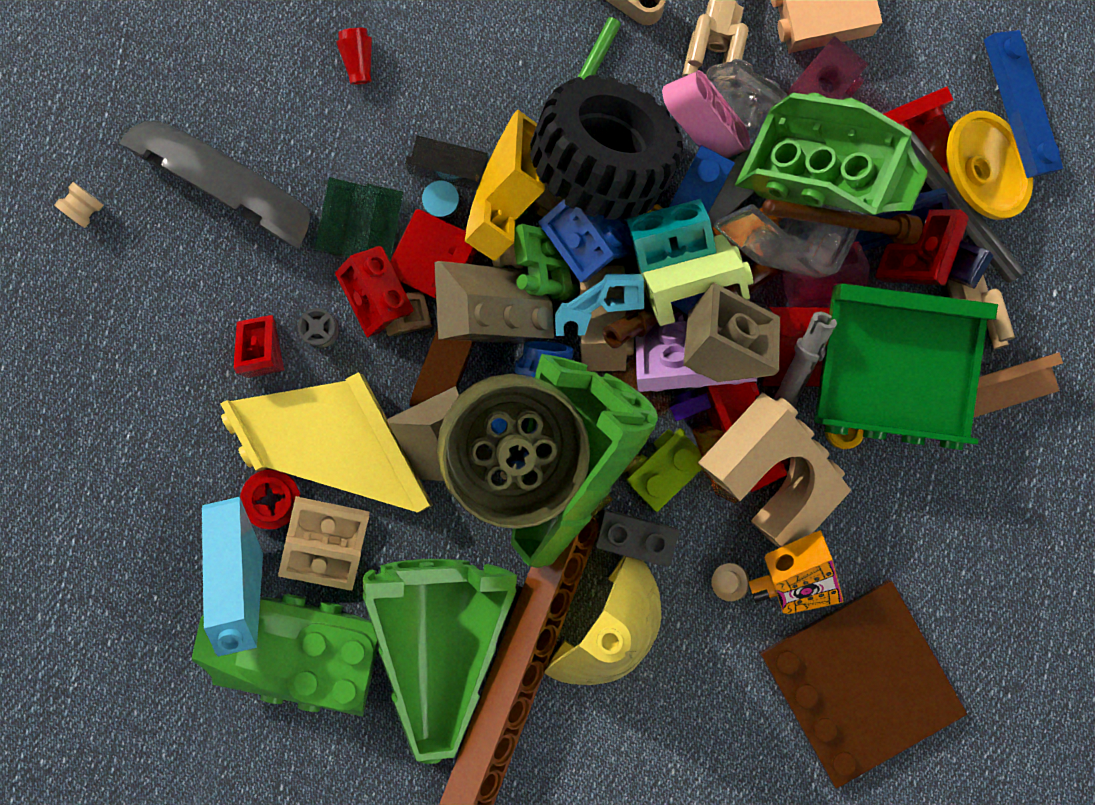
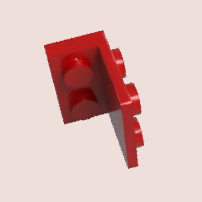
M947 86L883 113V115L913 131L944 171L949 173L946 149L951 129L944 116L943 109L954 99Z
M416 209L390 263L401 283L436 299L434 262L444 261L472 264L478 250L465 242L466 229L464 231L429 213Z

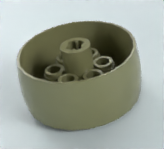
M505 374L491 376L477 382L458 396L448 409L440 427L437 456L439 470L445 485L464 510L477 519L494 526L519 529L537 526L553 519L565 510L588 474L590 445L588 431L581 414L564 393L552 384L532 376ZM502 418L506 421V429L503 432L495 433L491 430V423L494 419ZM525 418H534L536 420V428L532 432H524L521 428L522 421ZM542 443L549 444L548 454L544 458L538 457L536 454L537 447ZM483 444L489 445L492 450L491 455L486 459H480L476 456V449ZM516 445L519 450H521L522 446L525 447V453L520 460L515 462L506 460L511 456L509 452L511 447ZM497 470H503L507 475L506 480L503 482L492 480V473ZM531 470H534L536 472L530 478L523 481L521 480V476L527 474Z

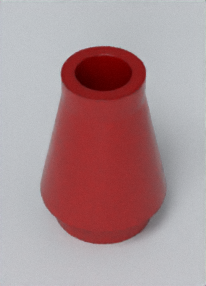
M358 27L339 31V40L336 41L348 73L350 85L372 82V37L368 36L367 28Z

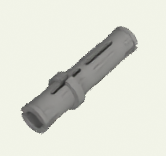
M824 312L813 314L803 338L798 339L794 347L796 353L773 398L775 401L781 397L794 408L796 407L818 360L819 362L822 361L826 353L825 346L837 325L835 319L831 320V315Z

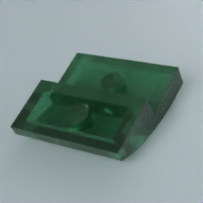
M329 177L313 251L349 258L350 255L381 246L390 261L404 192L369 183L364 186Z

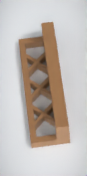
M1060 352L979 376L974 417L1060 391L1052 369L1053 366L1063 363Z

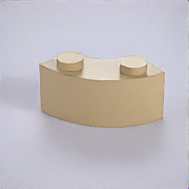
M607 265L588 282H580V295L602 281L605 274H625L624 265ZM623 286L609 287L606 299L611 297L614 299L623 298ZM602 305L592 311L585 335H580L581 363L588 365L586 371H626L627 355L634 354V338L619 348H612L603 337V332H605L603 328L625 316L626 311L607 312Z

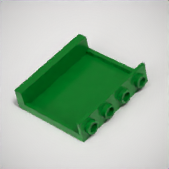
M849 284L833 285L829 315L832 316L831 320H836L837 325L825 346L826 353L822 361L814 422L825 425L824 432L848 435L849 428L862 429L863 437L886 440L887 433L902 435L901 442L925 445L926 438L940 440L939 447L963 450L964 443L978 445L979 439L972 438L971 431L987 321L996 320L998 304Z

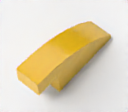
M517 110L511 117L486 166L471 207L466 228L465 242L494 262L514 243L515 220L545 191V183H542L537 176V168H534L530 156V142L537 123L520 110Z

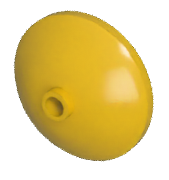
M974 111L958 119L949 133L946 159L949 175L961 198L972 209L990 219L1005 220L1021 213L1030 201L1033 190V177H1026L1011 126L998 115L988 111Z

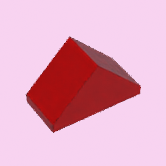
M273 315L237 322L233 367L236 374L252 378L285 371Z

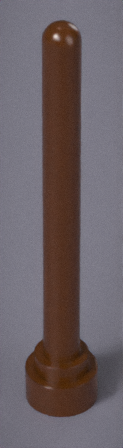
M773 199L766 200L762 206L763 212L766 215L887 234L894 243L911 246L916 244L923 231V224L918 216L904 213L887 219Z

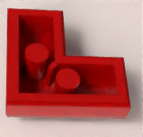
M961 209L929 210L918 243L911 246L897 243L887 244L875 277L885 283L945 286L969 221L968 215Z

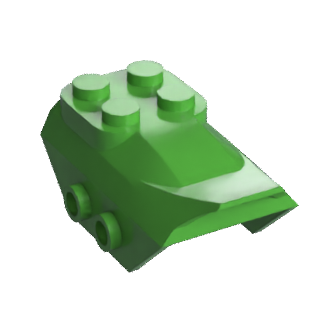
M792 92L770 108L735 186L754 190L758 196L766 199L803 205L808 204L814 207H821L824 204L876 215L890 211H911L925 182L928 170L921 164L912 148V131L865 103L852 98L839 100L826 98L818 93L806 95Z
M283 594L282 599L260 596L257 648L217 657L204 630V615H202L193 649L192 661L211 676L213 685L261 695L260 700L267 703L282 704L283 700L297 702V708L309 712H319L320 708L363 717L379 645L370 620L342 612L343 606L335 603L320 602V606L317 607L305 604V597L292 594Z

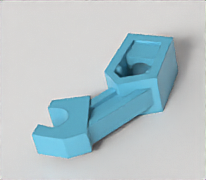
M605 274L602 281L568 304L562 302L555 313L556 336H564V324L568 321H574L578 324V335H585L592 311L601 305L607 312L644 309V279L642 274ZM623 286V298L614 299L611 297L606 299L609 287Z

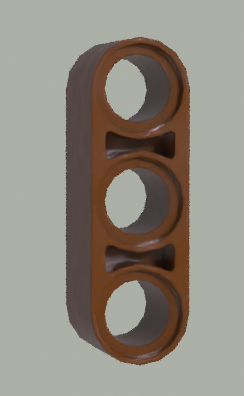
M437 328L414 387L409 407L416 406L455 386L458 390L476 341L438 340Z

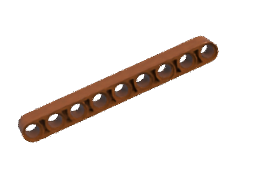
M594 517L591 518L589 523L553 564L543 566L542 568H530L439 805H494L597 537L598 522Z

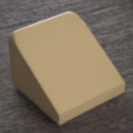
M406 293L414 310L410 315L391 322L386 327L388 336H396L432 327L424 293Z

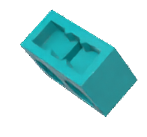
M701 199L627 219L634 253L641 273L717 253L711 221Z

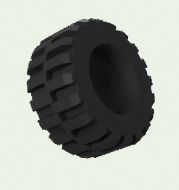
M589 75L584 80L581 76L573 78L559 85L549 95L531 138L530 156L534 168H537L536 173L541 182L548 184L549 192L556 198L558 196L563 198L565 205L572 209L578 207L585 211L584 214L592 217L598 214L603 215L604 219L616 220L619 216H622L624 220L637 217L638 214L647 213L653 209L654 205L659 203L681 163L683 141L675 119L669 118L670 113L664 105L659 106L655 102V97L648 92L642 93L637 90V86L629 82L627 85L620 83L617 78L607 77L606 79H600L599 75Z

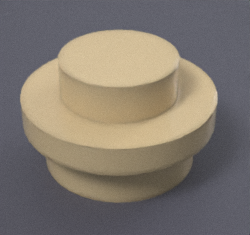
M734 563L723 564L715 570L712 576V588L715 594L722 600L737 601L748 592L749 576L740 565Z

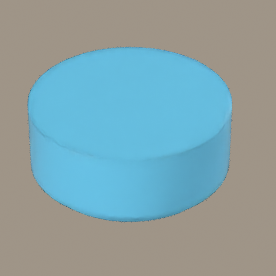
M439 180L430 183L425 188L422 195V203L427 213L439 219H447L457 212L460 198L456 188L451 183Z

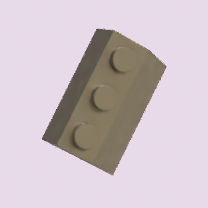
M444 261L434 262L438 340L524 344L528 341L554 339L552 301L546 294L543 296H533L528 294L526 290H521L517 287L518 277L521 274L528 275L524 270Z

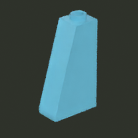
M240 497L202 505L204 630L217 657L257 648L263 551Z

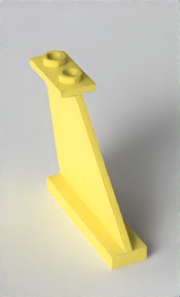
M359 372L342 382L234 401L226 400L221 403L225 412L221 415L222 421L232 435L237 434L242 444L239 448V453L249 468L253 466L257 471H263L268 468L416 513L433 506L420 479L391 430L387 417L365 376Z

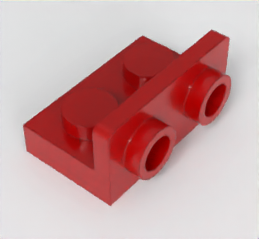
M381 246L350 255L335 272L367 338L379 334L391 322L410 315L414 310Z

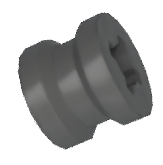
M309 309L302 314L297 326L301 338L316 348H327L334 344L339 337V323L335 317L324 309Z

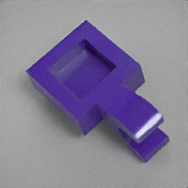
M692 390L675 395L674 401L676 405L670 407L669 412L674 423L682 419L686 422L698 417V413L708 410L712 406L707 393L697 396L696 391Z

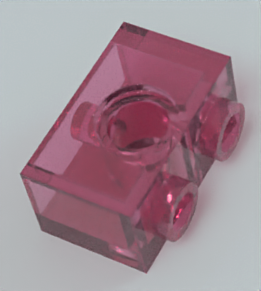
M834 36L788 89L783 99L792 92L806 95L818 93L826 98L839 100L845 93L852 97L865 82L861 74L869 64ZM827 80L831 82L834 86V92L822 90L819 81Z

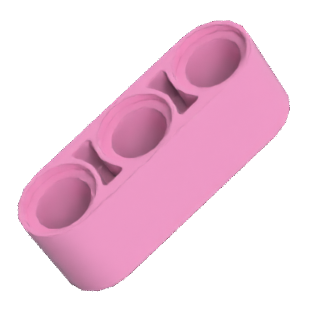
M698 70L663 86L662 94L668 111L699 148L702 145L725 158L735 156L750 149V137L746 126L702 71Z

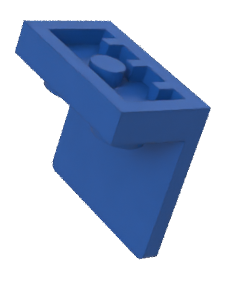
M563 199L538 223L581 283L588 282L613 259L636 257L628 225H623L619 218L607 220L604 219L603 215L597 214L595 217L584 214L585 211L578 207L572 209L565 205V200Z

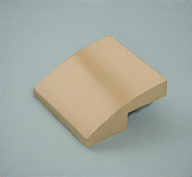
M296 496L278 577L352 591L370 512Z

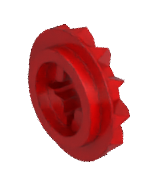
M268 469L255 473L245 482L240 498L253 525L262 529H278L290 523L295 497H300L301 492L298 490L293 478L284 472ZM269 488H272L273 494L285 495V498L275 503L276 509H274V513L269 505L256 503V501L262 500L263 497L267 496Z

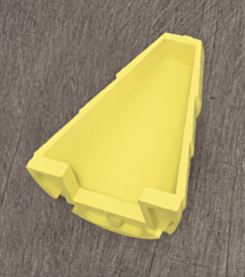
M627 556L621 558L608 577L614 584L603 612L580 644L574 647L564 639L548 662L544 672L546 675L568 684L596 685L622 678L635 669L652 647L661 624L659 590L650 569L643 560Z

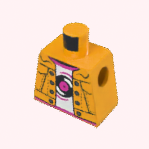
M821 530L767 553L764 559L769 575L748 581L755 603L777 597L782 612L785 614L844 602L833 559Z

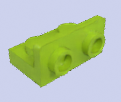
M670 428L667 429L653 443L658 448L648 458L641 454L626 469L630 475L625 481L656 513L703 469L698 462L705 455L685 435L686 432L682 428L677 429L675 432Z

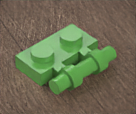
M526 224L515 227L514 251L517 265L528 267L529 274H521L518 277L517 287L521 290H526L528 294L533 296L549 294L551 298L557 300L576 298L579 295V286L571 283L570 274L573 271L544 230ZM547 271H551L552 279H548Z

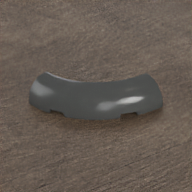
M144 121L137 124L119 142V144L148 163L180 178L237 212L240 207L244 208L240 214L241 216L280 241L297 249L302 243L309 226V209L283 189L209 144L161 121Z

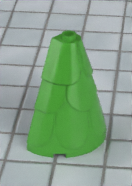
M541 354L535 378L552 384L564 393L579 411L588 431L590 460L585 481L565 510L553 519L537 526L512 529L511 545L522 557V560L528 566L534 568H542L543 566L553 564L592 518L591 513L609 494L611 486L644 446L658 420V414L651 402L639 391L608 373H605L604 377H600L596 372L586 371L588 367L586 364ZM534 418L529 420L528 433L536 428V420ZM542 443L537 447L536 454L538 457L544 458L548 454L549 444ZM531 470L527 474L522 475L521 480L530 478L536 472Z
M415 559L381 565V573L375 575V570H369L363 577V599L379 644L378 651L393 689L391 698L411 753L417 762L435 764L439 763L442 759L454 758L480 697L477 692L496 650V641L516 593L517 575L509 570L490 564H485L484 570H479L476 566L470 565V561Z

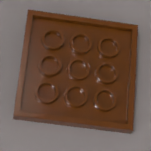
M891 580L883 582L759 652L828 778L836 789L968 715Z

